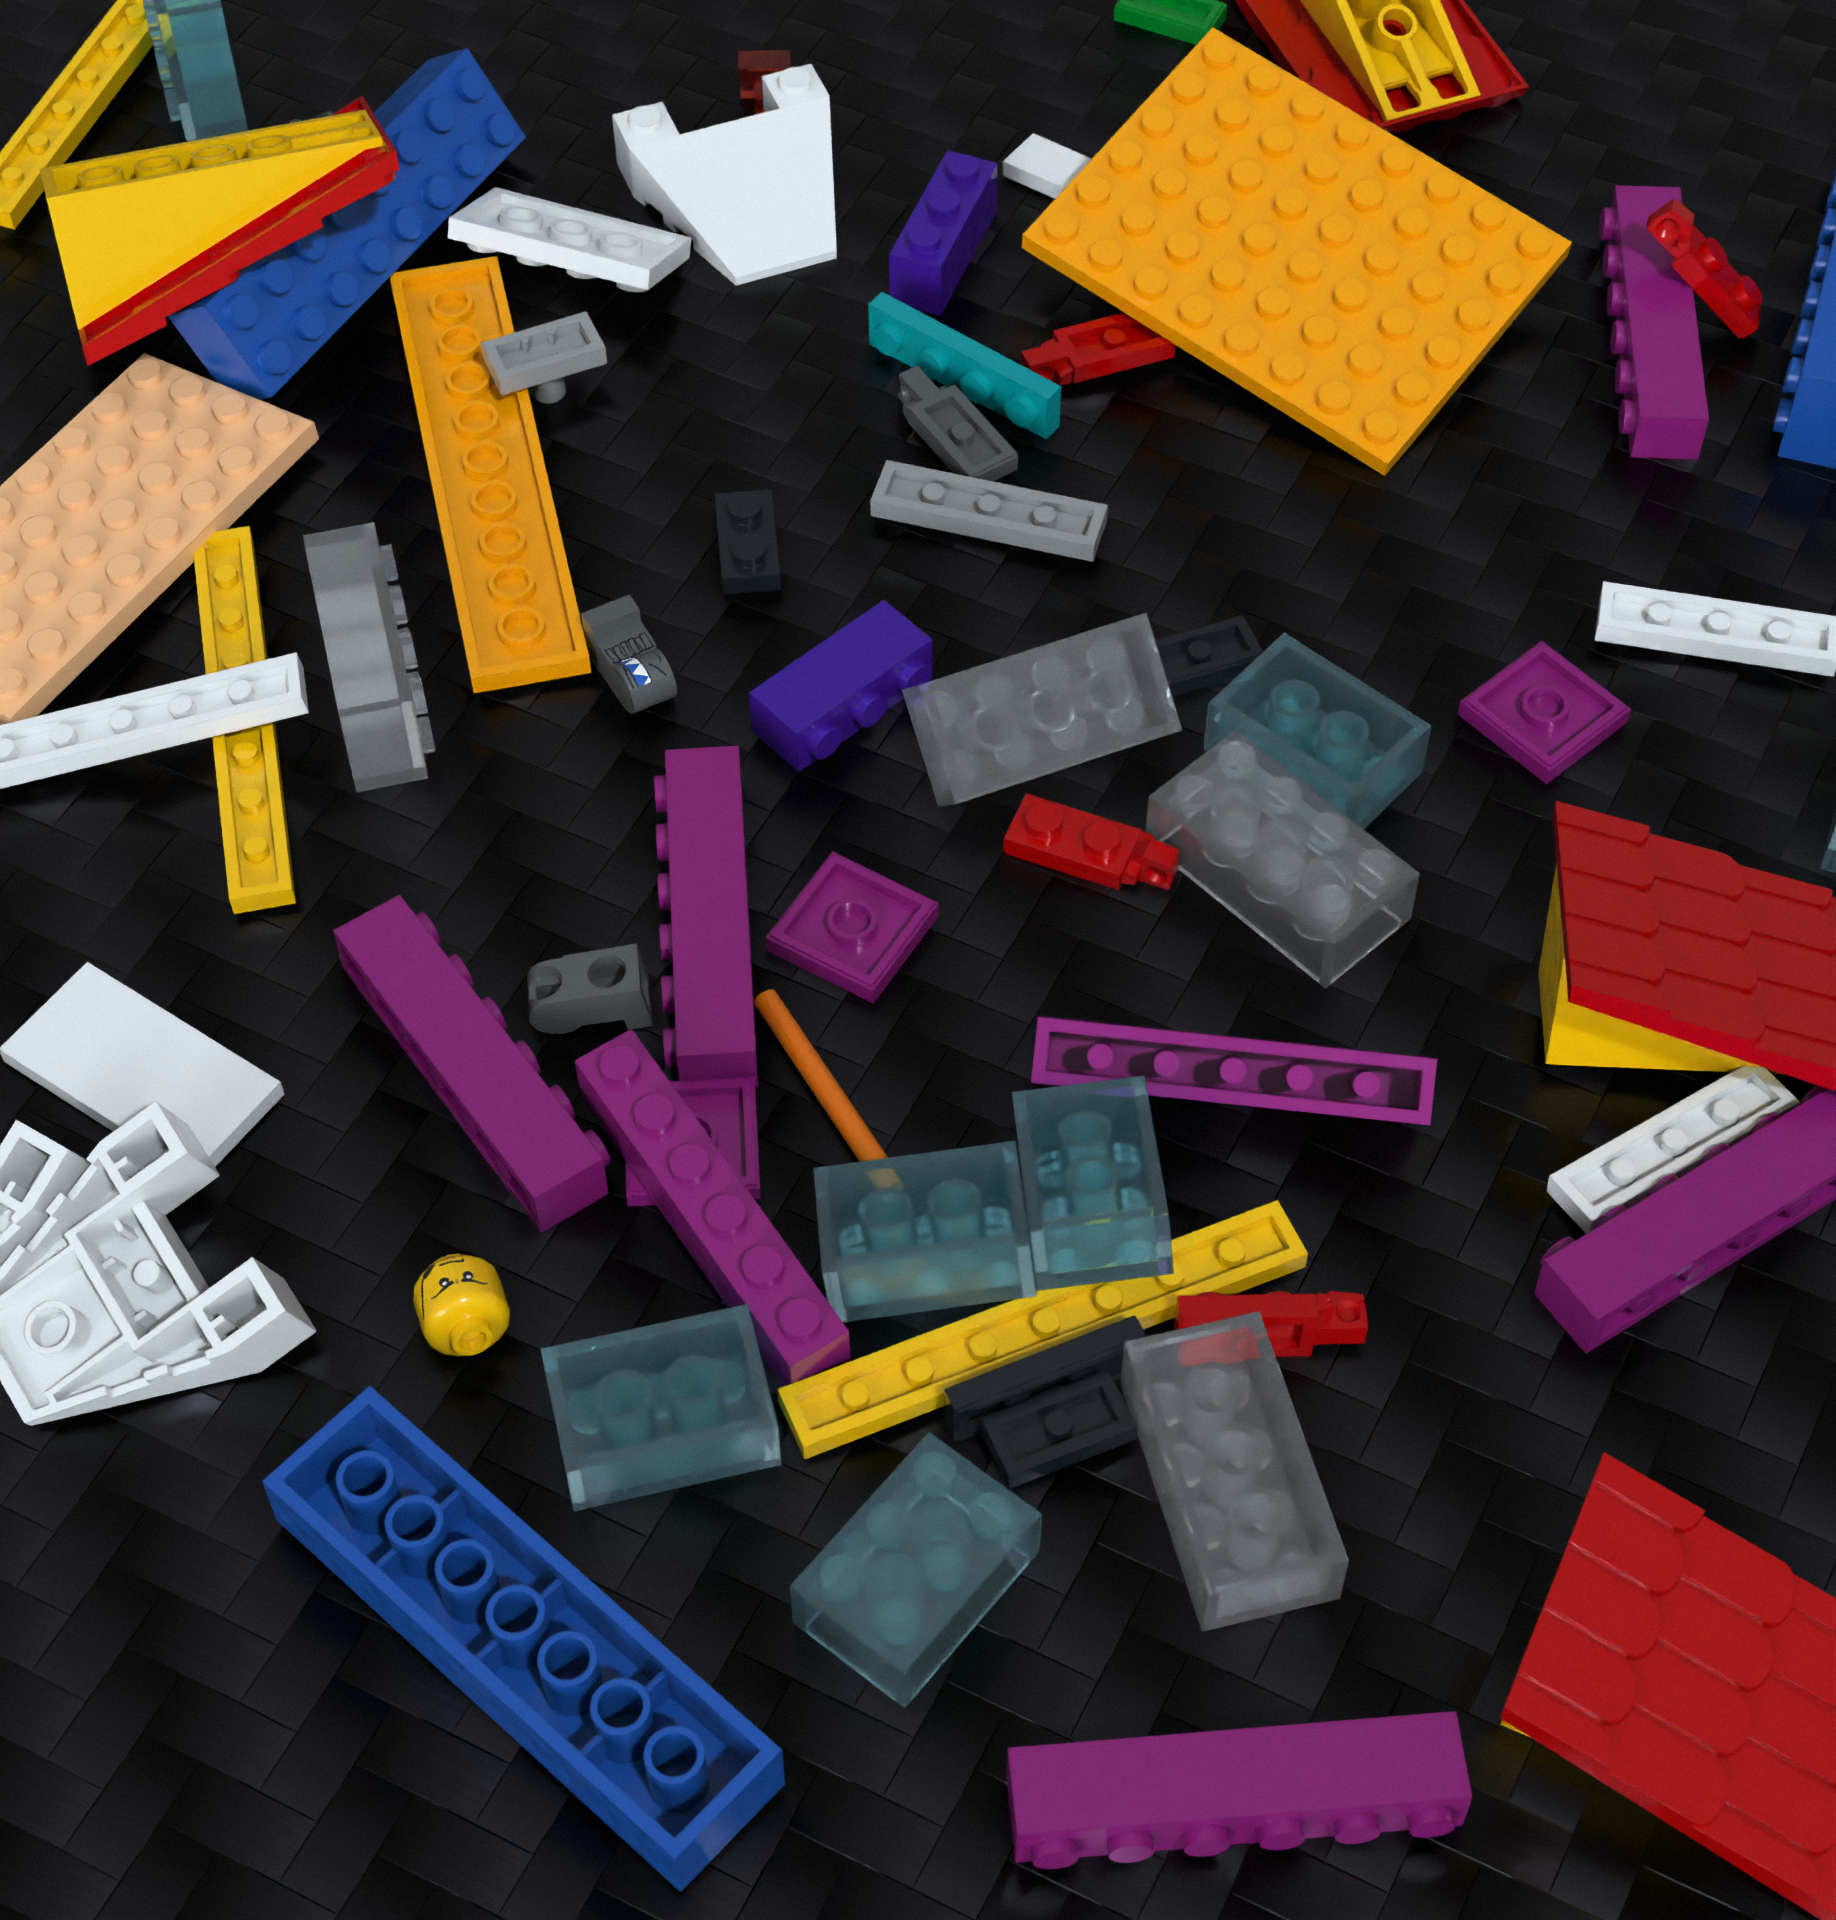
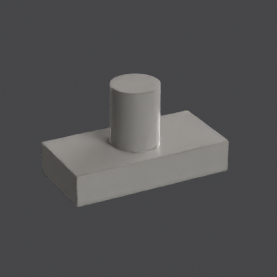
M586 311L481 342L483 360L501 396L532 387L533 396L537 401L554 403L561 400L566 393L565 376L607 364L606 347Z

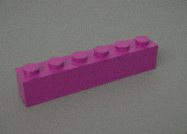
M1615 185L1611 207H1603L1601 210L1599 238L1600 240L1608 241L1603 256L1604 278H1612L1607 293V314L1616 316L1611 330V353L1620 354V360L1617 361L1615 369L1616 394H1624L1619 410L1620 434H1628L1630 457L1698 460L1709 415L1693 289L1671 266V254L1646 228L1648 216L1669 203L1670 200L1675 198L1682 204L1680 187Z
M739 746L665 750L666 775H654L656 812H667L668 823L656 824L658 861H669L670 872L658 873L660 911L671 910V923L659 924L662 962L673 961V975L661 976L663 1013L675 1014V1028L663 1029L665 1067H678L679 1081L755 1077V1088H757L758 1072Z
M398 895L333 930L344 971L540 1233L609 1194L605 1166L610 1164V1158L604 1144L593 1130L589 1129L583 1133L573 1120L575 1113L564 1091L557 1084L548 1087L539 1076L541 1073L539 1064L529 1046L523 1040L514 1043L505 1032L507 1029L505 1020L495 1002L489 996L483 999L478 997L472 989L473 980L464 962L455 953L449 957L439 946L441 941L438 932L430 918L423 911L415 915L401 895Z
M1039 1016L1037 1020L1031 1083L1431 1125L1437 1059L1430 1056Z
M632 1028L575 1060L582 1100L621 1156L636 1173L640 1182L646 1187L656 1206L782 1386L793 1384L850 1362L849 1330Z
M1817 1085L1802 1098L1799 1106L1783 1116L1778 1112L1767 1115L1752 1128L1748 1137L1735 1145L1730 1146L1728 1143L1717 1145L1700 1160L1695 1169L1680 1178L1677 1174H1670L1664 1177L1650 1189L1645 1199L1628 1209L1625 1205H1619L1611 1209L1600 1218L1592 1231L1579 1239L1574 1240L1572 1237H1566L1555 1243L1541 1259L1542 1268L1534 1295L1586 1354L1836 1200V1091Z
M1456 1711L1008 1748L1006 1778L1015 1863L1033 1861L1034 1866L1042 1869L1064 1868L1076 1863L1079 1857L1108 1855L1109 1859L1114 1862H1138L1151 1857L1154 1851L1184 1849V1852L1191 1856H1212L1226 1851L1230 1845L1259 1843L1262 1848L1267 1850H1285L1301 1845L1307 1838L1335 1836V1840L1339 1843L1358 1844L1377 1838L1380 1832L1410 1830V1834L1415 1837L1431 1838L1445 1835L1453 1831L1455 1826H1463L1472 1800Z

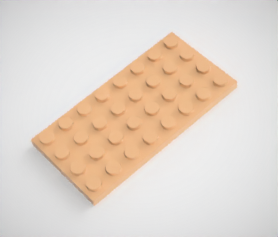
M144 353L0 486V725L39 715L194 562L193 553L203 543L206 550L208 549L205 541L215 531L228 529L319 440L315 423Z

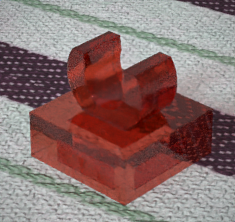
M790 50L738 51L741 98H755L756 114L764 113L762 76L791 68Z

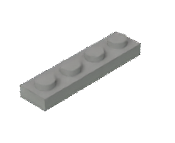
M886 460L870 500L871 516L1092 562L1094 561L1106 526L1108 515L1107 504Z

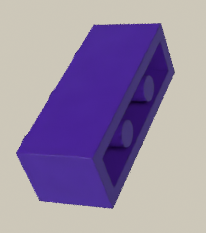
M947 150L889 254L891 297L918 311L937 316L942 315L997 212L998 163Z
M882 600L750 691L751 731L798 772L802 771L817 759H824L830 756L844 740L861 728L874 725L883 716L885 711L905 697L916 695L927 685L929 680L932 679V638L888 602Z

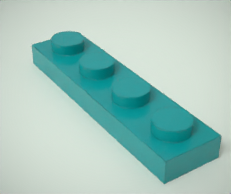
M881 292L868 304L869 345L877 348L884 355L892 356L910 367L918 365L929 379L936 380L948 387L955 384L970 401L989 408L1011 420L1015 425L1026 428L1046 440L1060 427V385L884 292Z

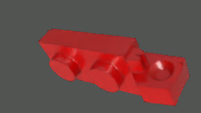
M1675 198L1670 200L1669 203L1648 216L1647 230L1671 254V266L1738 338L1744 339L1759 328L1763 298L1758 286L1750 277L1746 275L1741 277L1728 263L1727 255L1722 246L1714 238H1706L1694 225V213Z
M1120 313L1054 330L1052 339L1042 343L1040 347L1021 351L1020 365L1054 383L1059 382L1060 385H1069L1071 382L1077 383L1174 358L1176 345L1126 313Z
M1027 793L1008 828L1003 845V851L1007 855L1119 890L1122 884L1135 885L1137 880L1170 890L1178 872L1180 854L1179 849L1155 840L1153 835L1145 831L1141 832V829Z
M1274 1291L1260 1295H1222L1215 1292H1205L1192 1296H1178L1173 1329L1174 1355L1178 1356V1358L1312 1356L1313 1346L1320 1344H1365L1368 1322L1364 1295L1339 1291H1329L1327 1294L1318 1293L1317 1295Z

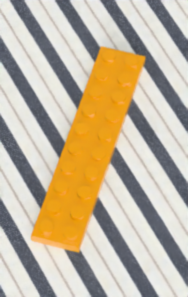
M497 256L394 272L390 276L391 287L473 693L591 673L589 653L528 389L525 388L501 396L483 360L481 342L515 333Z

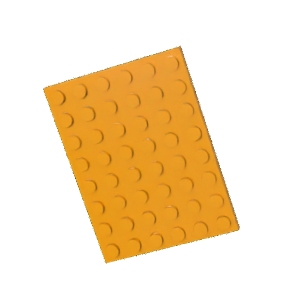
M1212 28L1022 235V248L1383 476L1390 471L1566 259L1572 244L1571 241L1215 28Z

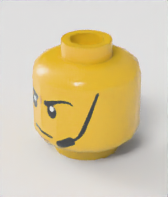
M463 1254L446 1255L432 1263L420 1275L414 1285L413 1303L422 1333L430 1347L442 1354L458 1357L479 1354L496 1343L509 1326L510 1308L501 1280L493 1265L480 1257Z

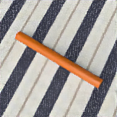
M770 989L759 994L754 1001V1006L881 1195L888 1196L898 1191L904 1183L903 1178L777 992Z

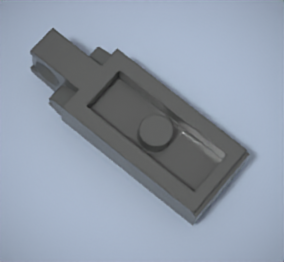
M918 365L899 374L900 393H898V398L904 404L902 405L904 416L910 426L954 474L994 482L1018 470L1017 452L955 384L950 387L944 385L938 388Z

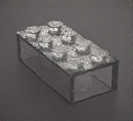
M374 522L303 535L338 714L356 793L427 779L428 773L424 754L436 751L428 716L416 717V715L428 713L418 671L407 673V669L418 668L411 632H409L408 627L397 629V625L408 623L401 587H399V584L388 586L387 581L398 580L391 544L379 546Z
M1147 613L1122 619L902 689L938 806L955 805L1182 731Z
M1237 730L1233 731L1149 795L1146 832L1153 835L1155 840L1180 850L1178 869L1325 989L1411 919L1420 873Z
M1257 1311L1125 1341L1121 1385L1129 1410L1138 1426L1137 1434L1202 1632L1340 1599L1349 1560L1260 1312Z

